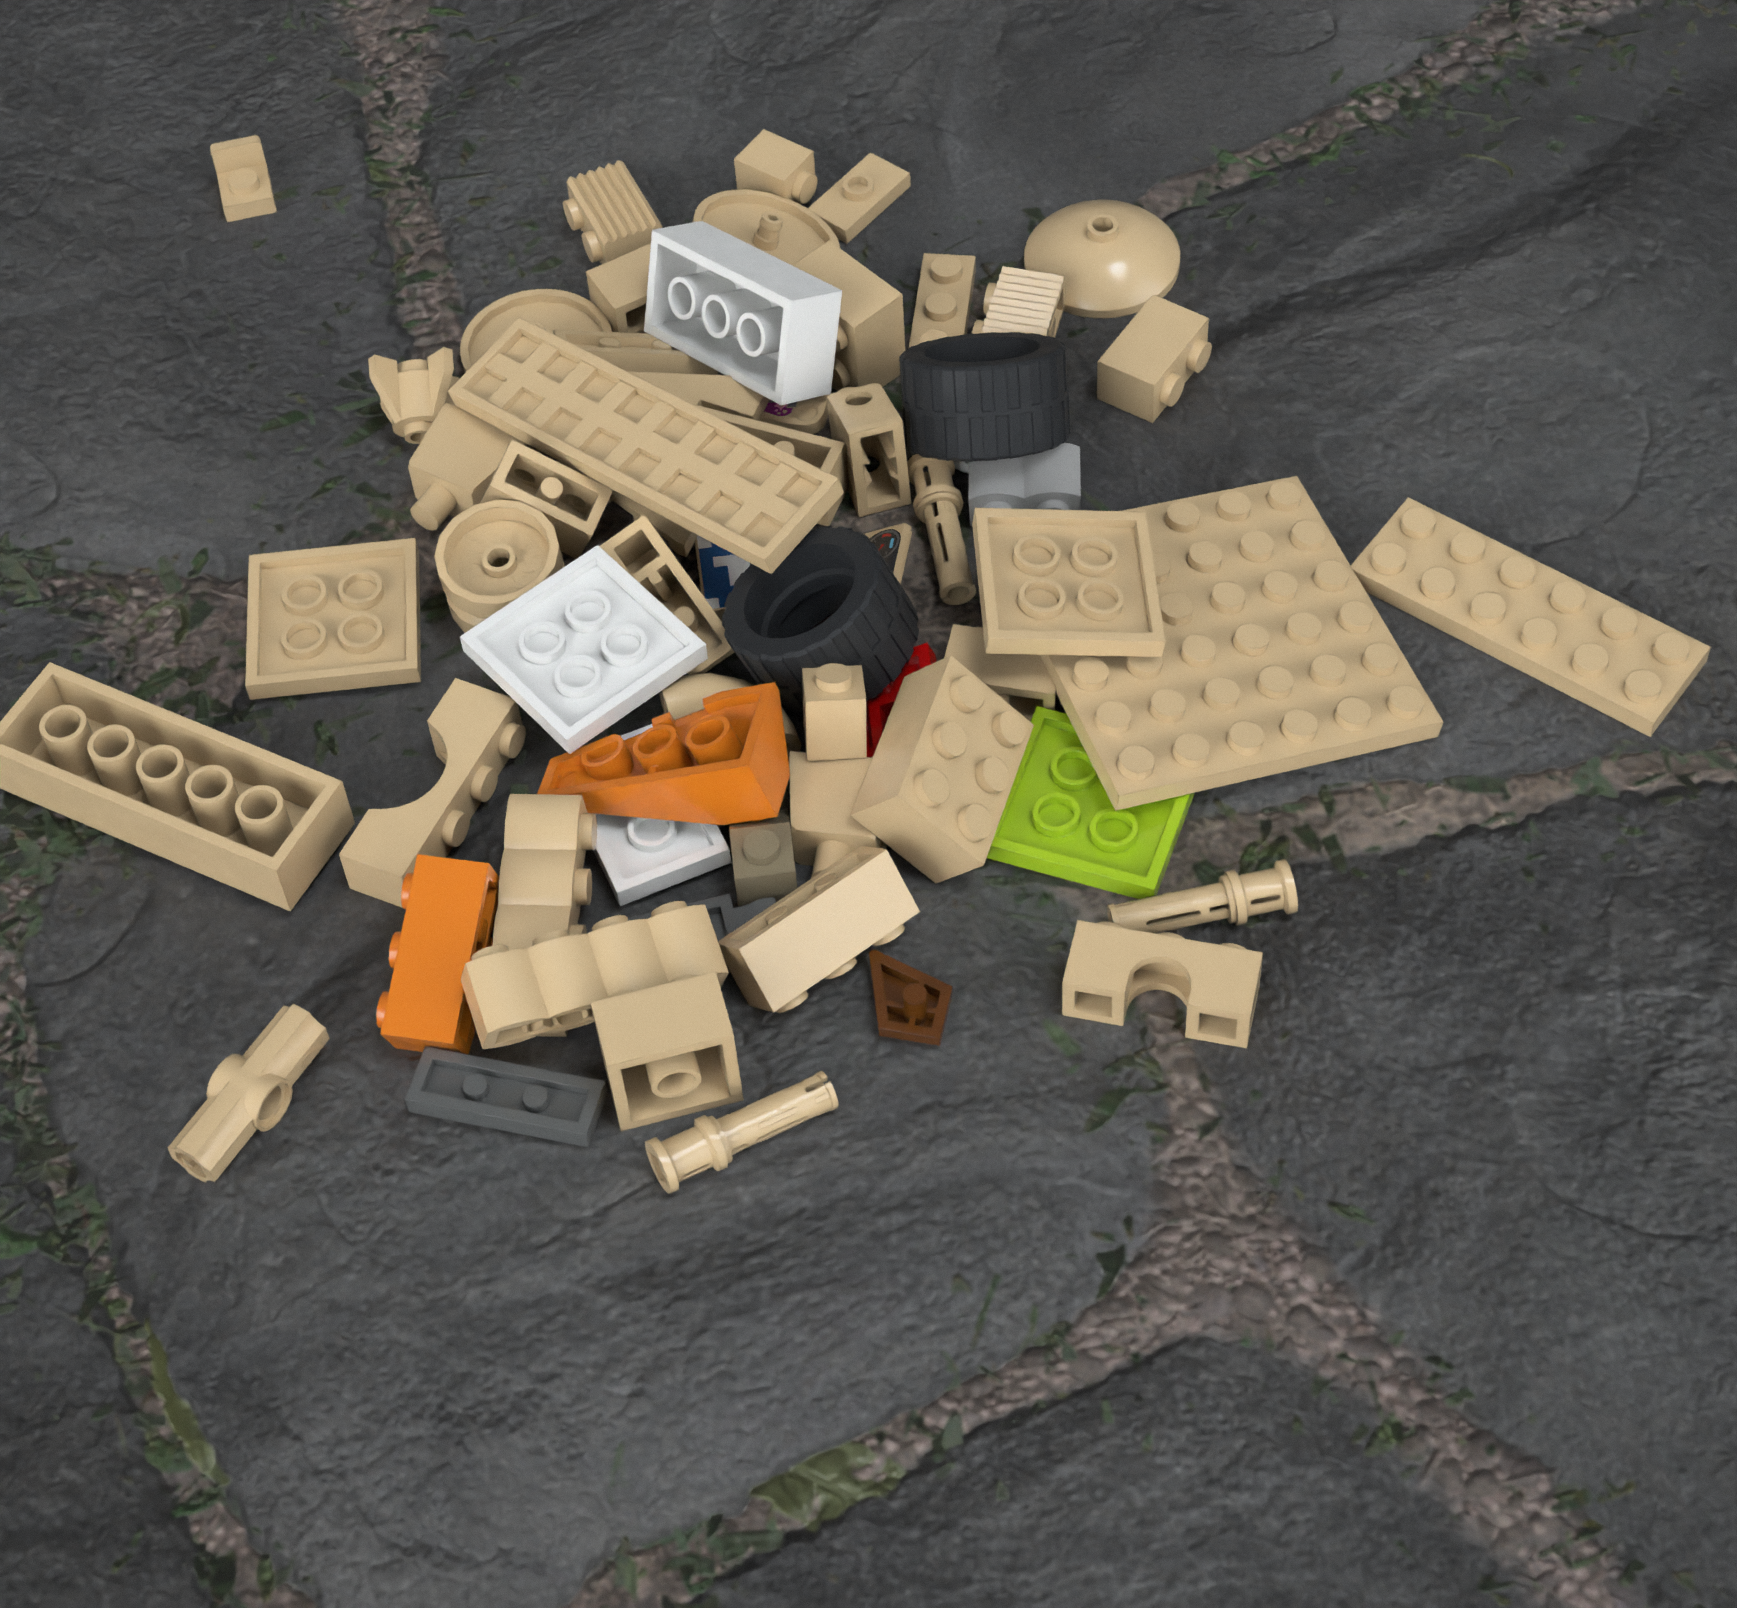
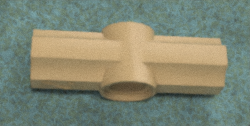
M292 1004L290 1007L283 1006L243 1056L232 1054L217 1066L208 1083L207 1100L168 1146L172 1159L197 1179L205 1183L209 1180L215 1182L256 1130L268 1131L281 1120L291 1102L292 1085L330 1039L326 1027L321 1025L310 1012L295 1004Z

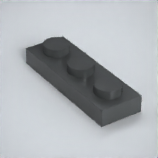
M425 1046L405 1101L408 1111L412 1113L589 1148L608 1093L605 1081Z

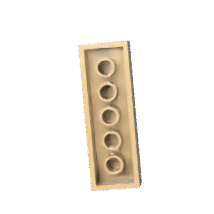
M51 662L47 664L0 721V789L290 912L355 824L341 780Z

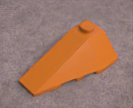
M775 682L721 691L703 698L704 709L674 720L671 713L668 712L652 718L653 727L626 740H623L620 735L612 734L579 747L571 754L566 752L551 758L537 794L582 795L587 813L714 825H729L778 817L790 777L779 689Z

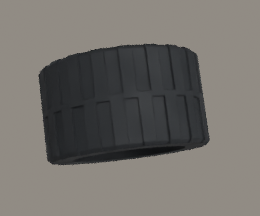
M1020 332L964 334L922 342L909 347L899 357L905 446L914 454L945 461H993L1042 453L1043 451L1058 447L1069 438L1070 415L1066 347L1060 340H1056L1054 337Z
M824 526L811 530L772 574L750 563V566L735 581V586L732 592H729L724 604L726 608L722 615V626L725 629L724 636L728 644L758 685L775 682L780 692L781 707L788 716H798L800 719H803L802 668H817L830 663H838L845 666L862 665L866 701L882 693L883 689L890 682L893 683L902 672L901 669L905 663L909 662L914 652L913 647L919 635L917 611L875 544L862 532H855L852 528L843 526L838 528ZM830 616V617H829L827 620H825L823 623H821V624L818 625L817 627L811 629V628H812L813 626H815L818 622H820V621H822L823 619H825L826 617Z

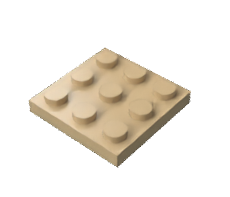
M975 508L972 527L986 654L1162 657L1166 640L1146 512Z
M416 538L249 555L245 687L250 700L421 682L419 550Z

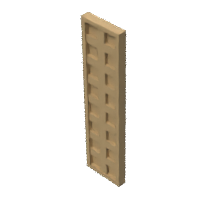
M520 317L448 390L450 397L457 407L770 574L776 570L844 494L839 478Z

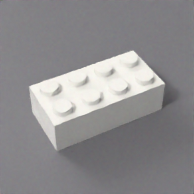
M703 221L652 230L644 332L724 375H730L735 381L779 405L831 394L842 290Z

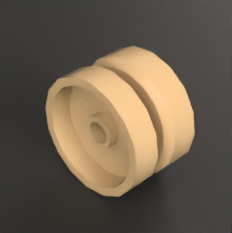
M496 499L469 507L452 518L440 534L434 555L438 575L446 594L453 620L464 633L565 567L553 524L540 510L521 501Z

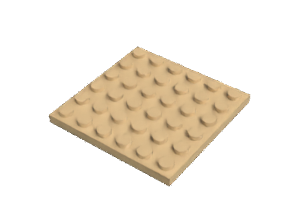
M1297 476L1122 510L1146 512L1166 640L1162 657L1040 655L1056 687V694L1115 811L1436 738L1443 725V720L1355 572L1350 568L1349 562Z

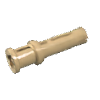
M915 454L907 462L909 482L915 486L917 495L914 498L913 507L916 517L926 524L931 554L940 587V598H943V602L949 605L964 604L975 596L976 587L973 584L966 546L958 518L964 503L961 492L953 484L952 476L955 472V464L952 460H938ZM925 467H928L929 473L924 472Z
M1285 859L1275 861L1273 868L1238 875L1235 870L1226 871L1224 875L1219 877L1218 883L1176 892H1167L1162 895L1115 905L1114 903L1107 904L1109 922L1116 923L1126 929L1155 934L1226 918L1230 924L1242 925L1246 924L1250 916L1283 910L1287 915L1297 913L1298 911L1296 886L1290 866Z
M819 1071L799 1083L784 1088L718 1119L712 1115L708 1117L703 1115L694 1119V1127L663 1141L656 1137L645 1141L650 1164L663 1189L668 1194L679 1190V1182L712 1167L716 1171L727 1168L728 1163L732 1162L733 1154L793 1128L813 1117L837 1109L838 1099L831 1082H827L825 1085L823 1083L827 1081V1075L823 1071Z

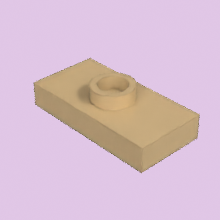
M870 152L807 209L825 221L835 233L837 239L847 244L911 186L910 173Z

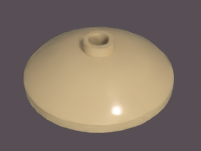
M1089 200L1064 207L1046 217L1035 227L1026 242L1024 268L1025 270L1065 276L1064 312L1088 318H1116L1139 312L1152 295L1163 298L1171 290L1179 274L1180 248L1172 230L1160 218L1149 211L1122 201Z

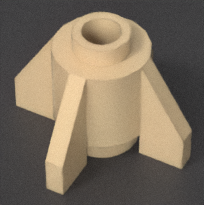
M443 347L428 356L427 360L412 359L397 364L396 360L378 355L368 358L370 380L380 396L381 408L391 422L394 433L405 437V440L409 443L420 444L442 406L446 402L456 406L448 393V390L460 379L452 376L454 371L452 349Z

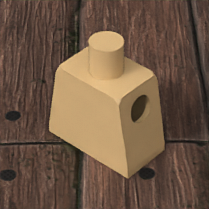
M871 383L859 387H845L830 394L827 397L831 437L833 440L846 443L848 492L858 517L911 504L903 421L881 384ZM867 456L874 457L880 462L879 467L869 473L865 466L870 464Z
M446 402L409 461L408 469L415 497L418 499L411 507L412 517L422 527L431 531L437 530L449 515L455 517L469 507L480 504L511 440L533 450L534 447L471 413Z
M790 751V817L794 861L800 865L813 866L811 878L859 846L887 848L886 843L850 816L872 758L807 761L806 752Z

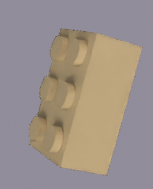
M951 655L913 672L903 679L850 816L935 883L984 866L1034 725Z

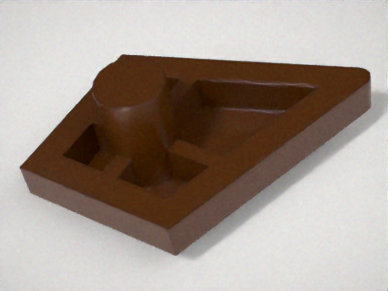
M871 950L869 952L879 1036L940 1046L953 995L952 986L877 950Z

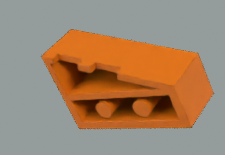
M417 854L414 872L406 874L401 890V905L403 909H406L402 931L394 933L389 947V965L394 969L389 992H382L376 1012L377 1026L381 1028L380 1034L396 1049L423 1052L425 1046L469 1054L476 1027L460 979L465 963L472 961V955L483 948L493 945L491 935L498 907L499 875L489 863Z

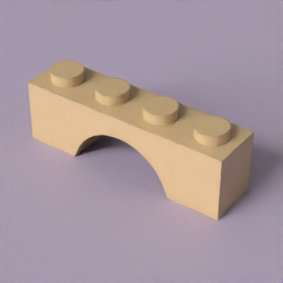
M457 678L454 679L427 720L436 756L446 765L444 772L430 791L411 803L388 809H368L339 853L350 889L402 908V884L406 874L414 872L417 854L446 858L453 846L457 847L464 841L469 830L470 819L481 802H487L492 797L497 786L498 775L509 758H515L520 753L525 741L526 729L522 725L519 707L510 696Z

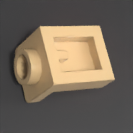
M254 135L212 144L210 151L217 173L223 210L227 222L277 212L270 174L260 137Z

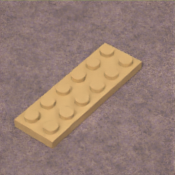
M1409 497L1350 566L1367 593L1649 737L1652 736L1707 662L1711 648Z

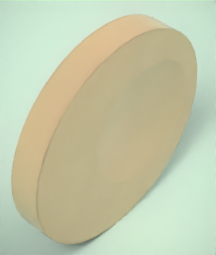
M728 190L713 194L705 198L698 205L692 221H703L790 265L795 264L828 240L840 248L835 233L814 212L792 200L762 191Z
M556 289L526 290L502 297L482 309L471 320L463 333L460 356L465 374L519 317L552 334L553 330L612 332L607 317L600 308L582 296Z

